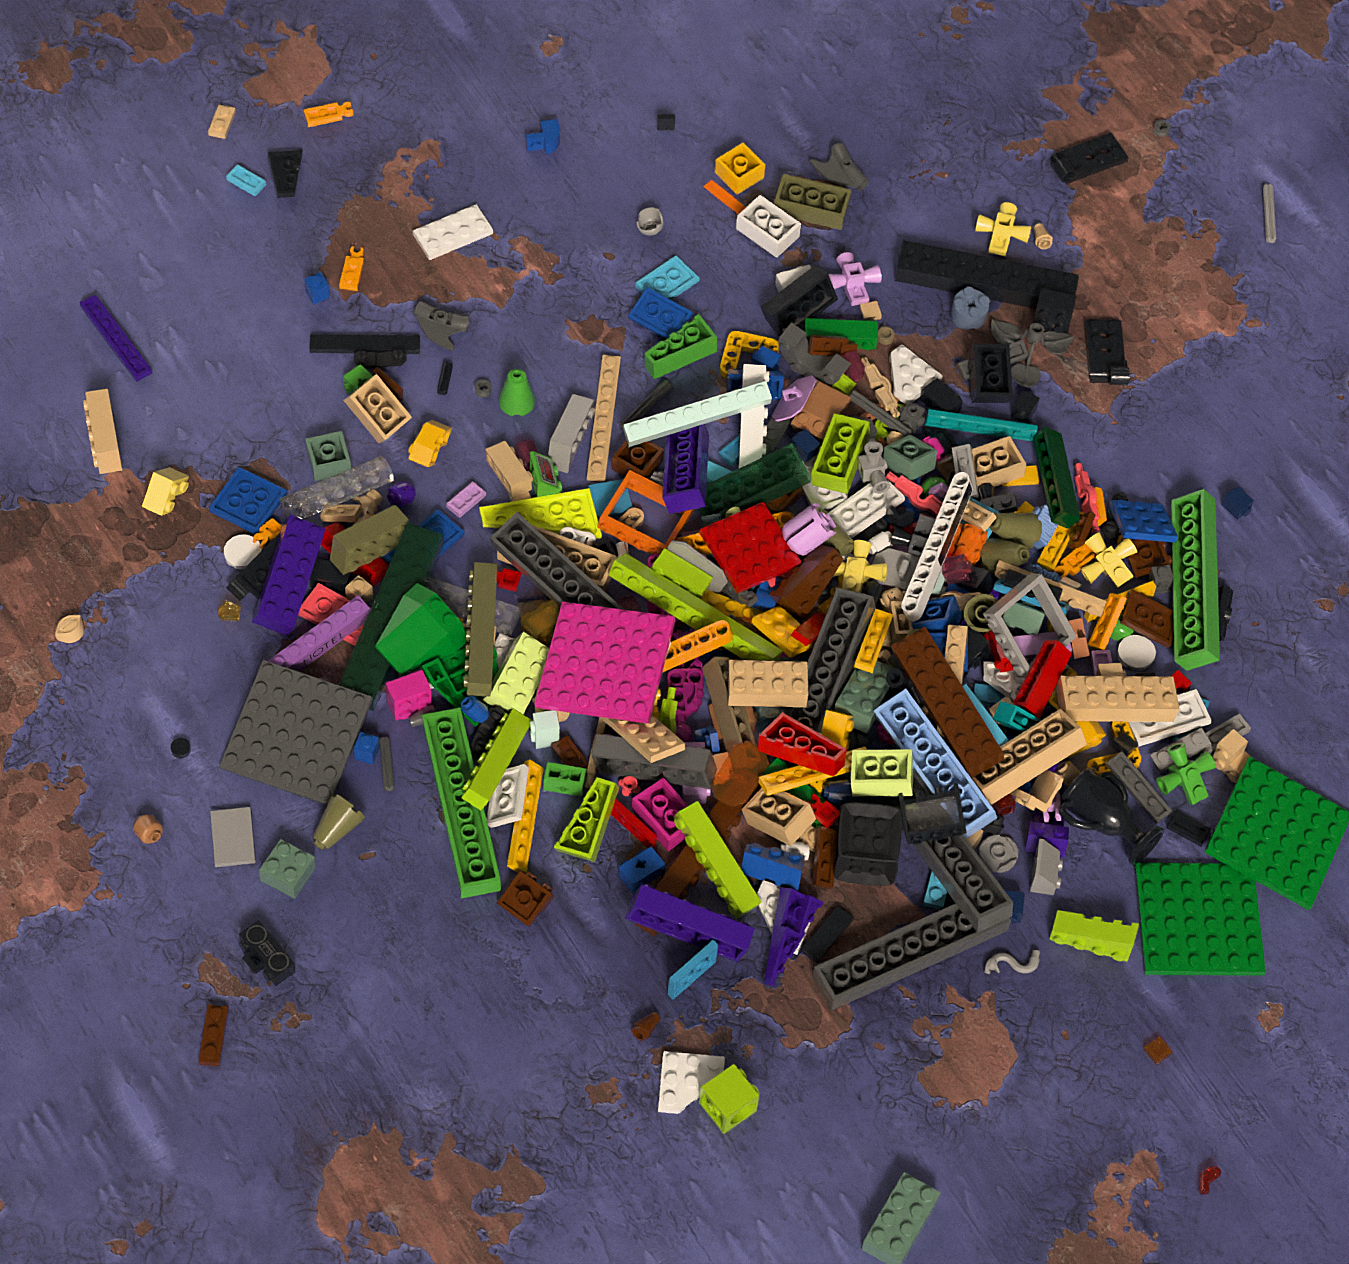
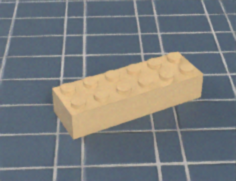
M532 525L604 592L606 591L612 579L609 576V572L617 556ZM497 551L498 560L511 564Z
M1060 676L1055 688L1059 709H1062L1073 721L1174 722L1180 710L1173 677Z
M1059 709L1000 746L1005 760L971 779L989 804L992 805L1087 745L1081 727L1062 709Z

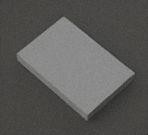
M250 807L210 811L215 867L255 863Z

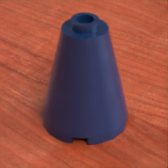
M851 779L829 781L822 787V797H825V801L827 800L829 803L842 806L845 803L877 804L878 797L853 796Z

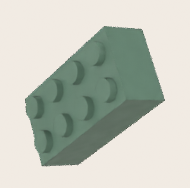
M877 661L873 673L856 668L836 701L834 711L853 715V728L867 734L876 719L874 710L885 703L893 689L886 681L887 673L893 667Z
M904 1172L866 1236L862 1250L886 1264H903L937 1205L941 1192Z

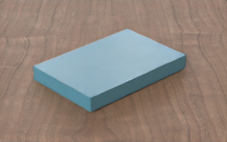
M675 255L635 282V287L642 293L648 287L672 300L699 282L700 277Z

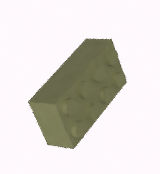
M783 174L774 205L794 219L842 230L852 190Z
M393 505L333 535L330 555L331 562L344 575L355 571L364 564L371 563L380 556H385L396 548H401L405 544L409 519L396 505Z

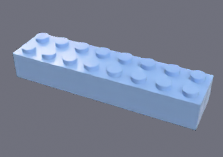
M907 689L874 710L876 718L899 750L912 749L913 769L932 795H935V788L942 787L944 793L955 791L954 783H958L967 834H962L965 839L997 818L992 806ZM957 802L940 803L953 823H959Z

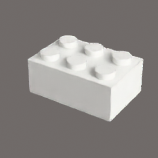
M759 195L737 216L736 229L769 253L778 257L800 237L801 223Z

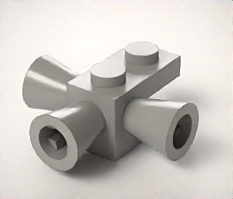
M874 438L867 439V444L864 447L866 455L858 456V470L863 486L865 487L872 482L873 492L881 494L890 488V483L885 477L887 462L881 456L883 446L876 442Z

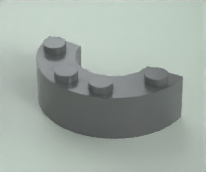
M793 323L779 337V350L790 365L791 370L803 377L812 375L816 380L832 385L842 377L851 365L850 362L837 353L832 357L810 355L807 353L809 343L806 338V332Z

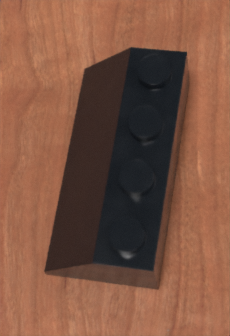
M814 265L763 304L761 310L766 321L780 337L791 323L802 328L805 324V318H815L836 302L838 297L829 274Z

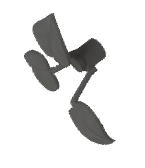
M994 319L991 322L992 337L999 344H1012L1014 341L1022 340L1027 335L1031 348L1026 365L1016 364L1011 369L1013 380L1025 387L1035 386L1041 377L1037 367L1029 366L1035 344L1041 341V345H1045V349L1048 352L1059 355L1064 354L1069 349L1074 338L1073 335L1065 333L1044 332V327L1039 323L1031 324L1029 330L1026 329L1025 333L1021 335L1020 329L1013 324L999 322Z

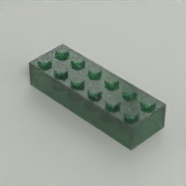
M791 443L708 483L706 487V505L699 508V511L708 526L724 519L726 512L733 507H739L743 511L762 502L767 504L810 483L809 473L796 448Z

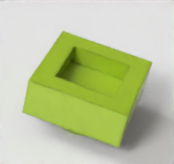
M843 374L831 387L848 396L856 383Z

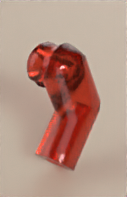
M1209 1167L1200 1173V1194H1209L1210 1183L1221 1176L1219 1167Z

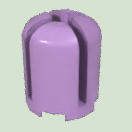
M814 502L789 520L782 528L783 538L787 541V545L799 555L809 554L837 533L833 530L836 527L833 519L828 513L825 514L818 508L820 504Z

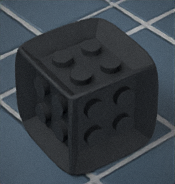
M843 804L838 820L839 830L834 871L835 879L863 885H892L896 880L902 832L901 810L896 807L879 804Z

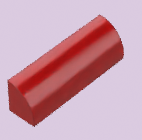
M339 522L324 527L325 532L321 546L330 554L333 535L346 529ZM378 557L371 563L358 567L352 573L356 576L359 575L373 587L386 576L391 567Z
M1057 640L1044 641L1012 705H1016L1035 717L1040 718L1072 655L1062 643Z

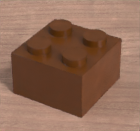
M626 440L612 457V470L624 477L631 470L650 479L654 471L663 462L664 449L650 441L629 447Z

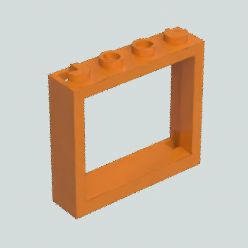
M629 470L602 513L597 528L617 537L623 542L635 546L639 550H643L651 555H660L672 540L676 541L693 515L694 509L679 512L682 517L665 544L609 517L626 488L666 507L663 500V486Z

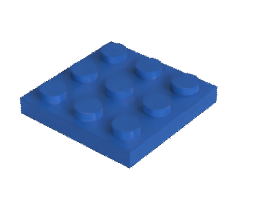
M238 467L210 505L209 512L253 534L259 533V528L269 521L284 500L287 490Z
M1125 500L1110 501V510L1123 538L1177 542L1178 535L1162 504Z

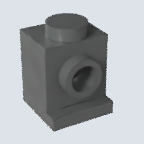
M1170 565L1151 567L1148 582L1153 581L1156 585L1154 595L1171 592L1170 587L1174 577Z

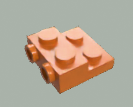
M960 523L945 559L976 566L980 559L982 546L987 540L988 532H984L967 523Z

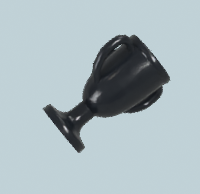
M1089 767L1070 783L1061 796V804L1058 811L1060 816L1071 826L1083 830H1096L1108 836H1123L1133 847L1128 858L1132 866H1136L1137 863L1145 859L1164 834V829L1160 826L1154 827L1149 832H1143L1132 823L1131 811L1127 805L1128 793L1126 788L1115 775L1109 772L1098 774L1094 768ZM1066 809H1067L1068 811H1070L1074 816H1076V817H1077L1078 819H1080L1081 821H1079V820L1075 819L1074 817H1072V816L1066 811Z

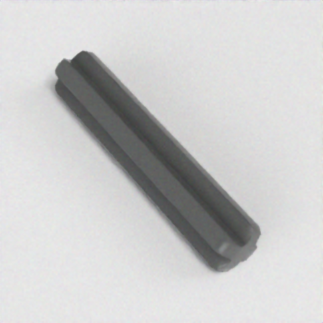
M381 737L379 744L383 786L385 791H393L394 778L389 737Z

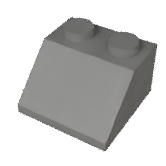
M1039 839L1034 855L1030 892L1054 895L1056 888H1060L1061 877H1058V871L1062 870L1063 859H1060V851L1044 839Z

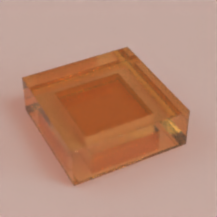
M1160 1036L1143 1049L1156 1065L1173 1053Z

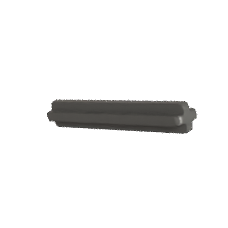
M664 380L620 423L619 428L623 431L624 424L640 420L671 389V383Z
M856 390L852 391L849 397L852 398L851 401L892 430L903 434L904 437L911 435L912 429Z

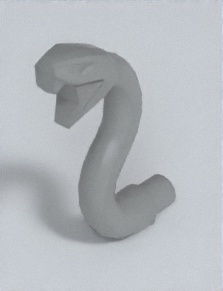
M1032 950L1029 963L1024 966L1019 964L1010 954L997 953L986 962L984 972L990 974V970H995L1000 973L997 963L1002 960L1008 962L1019 973L1033 972L1039 965L1040 951Z

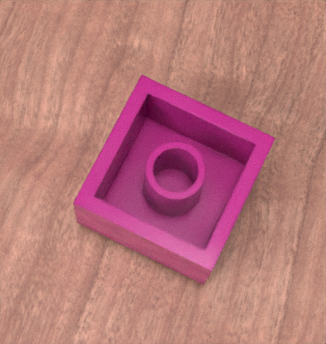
M423 670L386 683L387 703L395 721L407 719L425 706L432 705L431 688Z

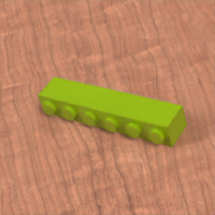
M514 708L509 714L504 713L499 721L501 726H497L492 734L494 739H490L484 748L487 752L481 754L477 761L480 763L479 766H475L470 773L472 779H468L462 788L465 790L461 797L479 810L486 806L529 729L530 721L533 720Z
M696 801L679 811L673 817L674 823L684 834L688 846L692 847L696 853L698 862L703 864L708 878L716 885L720 897L725 899L730 913L738 919L762 903L700 803Z

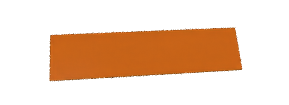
M713 180L703 186L738 215L746 208Z

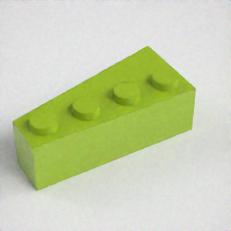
M595 779L584 797V801L574 813V817L569 825L566 826L560 840L555 844L554 848L558 852L592 862L596 861L619 786L608 780Z
M1058 910L1049 940H1053L1057 944L1073 946L1078 950H1088L1099 956H1109L1116 961L1127 962L1134 946L1139 924L1123 925L1120 920H1114L1113 923L1105 922L1102 920V917L1096 916L1087 919L1083 914Z

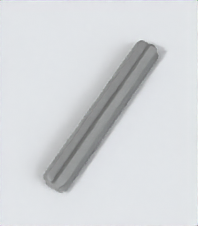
M1265 184L1263 197L1267 243H1275L1276 223L1273 185Z

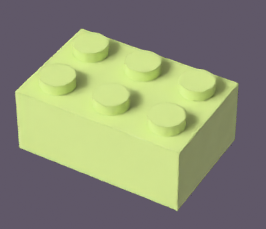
M912 749L852 750V795L899 796V793H903V796H912L914 768Z

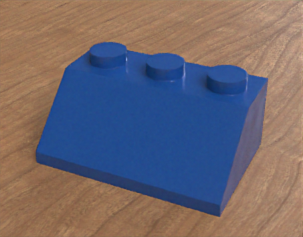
M727 369L726 393L742 388L743 370ZM769 371V382H767L772 400H780L782 397L784 381L782 371Z

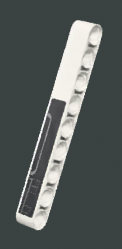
M965 472L957 473L952 479L903 598L901 607L908 621L915 622L922 617L973 492L969 475Z

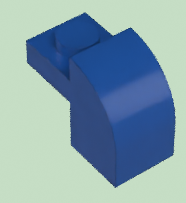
M558 119L540 121V133L526 135L527 151L544 149L545 153L549 154L558 148L560 143Z

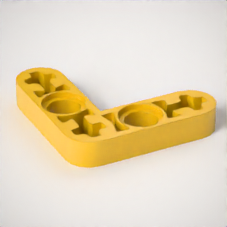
M740 331L729 333L720 363V375L727 378L726 369L728 363L731 364V370L737 369L742 351L749 353L758 352L762 344H764V347L768 349L770 346H773L772 351L779 353V342L772 338ZM735 338L738 339L736 346L733 345ZM755 341L759 345L752 347L749 345V342ZM735 352L737 356L729 357L727 353Z
M1112 721L1110 731L1113 739L1121 734L1120 728L1116 727L1119 725L1123 727L1122 734L1125 733L1135 741L1128 722ZM1138 747L1127 757L1128 759L1136 760L1135 763H1132L1136 768L1139 767L1141 762ZM1119 752L1091 759L1086 769L1095 766V768H1099L1096 771L1098 774L1102 772L1113 774L1106 766V763L1119 754Z

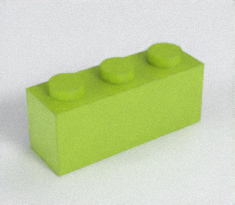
M666 548L663 549L651 568L699 599L703 597L713 579L712 576Z

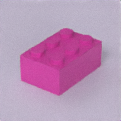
M664 777L632 798V811L644 825L657 835V840L668 852L685 841V836L676 827L673 817L679 811L688 807V805Z

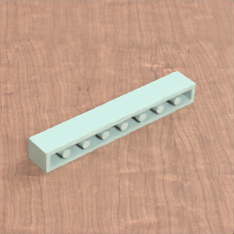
M764 381L624 424L623 431L628 446L631 447L770 404L772 397L767 382Z

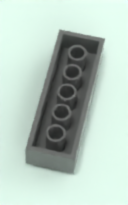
M597 734L591 753L595 765L601 774L622 777L633 776L636 779L656 782L664 777L670 784L712 789L717 772L711 751L704 747L693 748L685 745V750L650 763L624 738L615 737L611 734Z

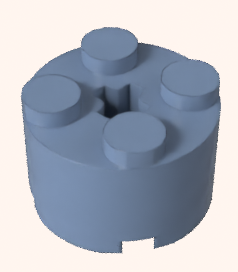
M966 287L958 292L951 309L953 323L964 330L980 328L986 321L989 310V298L972 287Z

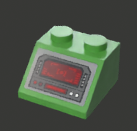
M534 451L530 452L529 472L533 477L532 484L535 496L542 497L562 492L561 481H557L556 478L558 476V469L556 465H553L552 458Z

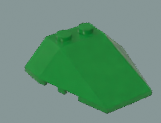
M417 583L402 596L375 648L401 676L419 669L421 666L437 658L442 659L455 654L468 641H466V632L458 617L435 592Z
M466 647L453 655L440 660L437 658L421 666L430 684L455 708H461L464 698L475 696L467 695V687H464V675H468V672L464 671L465 660H469V656H465ZM493 647L492 681L499 670L495 647ZM475 696L478 700H480L484 705L487 706L488 710L492 707L491 705L483 701L484 696ZM462 712V715L474 727L480 725V723L474 722L471 718H469L465 713Z

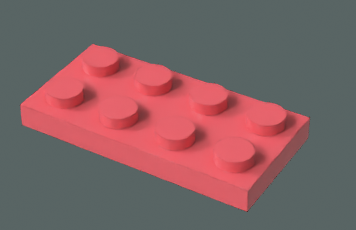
M318 583L301 605L298 615L318 625L351 600ZM371 612L372 619L350 635H347L343 640L362 650L379 628L382 617Z

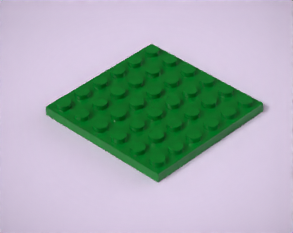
M1249 756L1204 853L1301 907L1310 910L1349 823V811Z
M1221 863L1136 864L1135 877L1144 975H1265L1266 970L1255 880Z

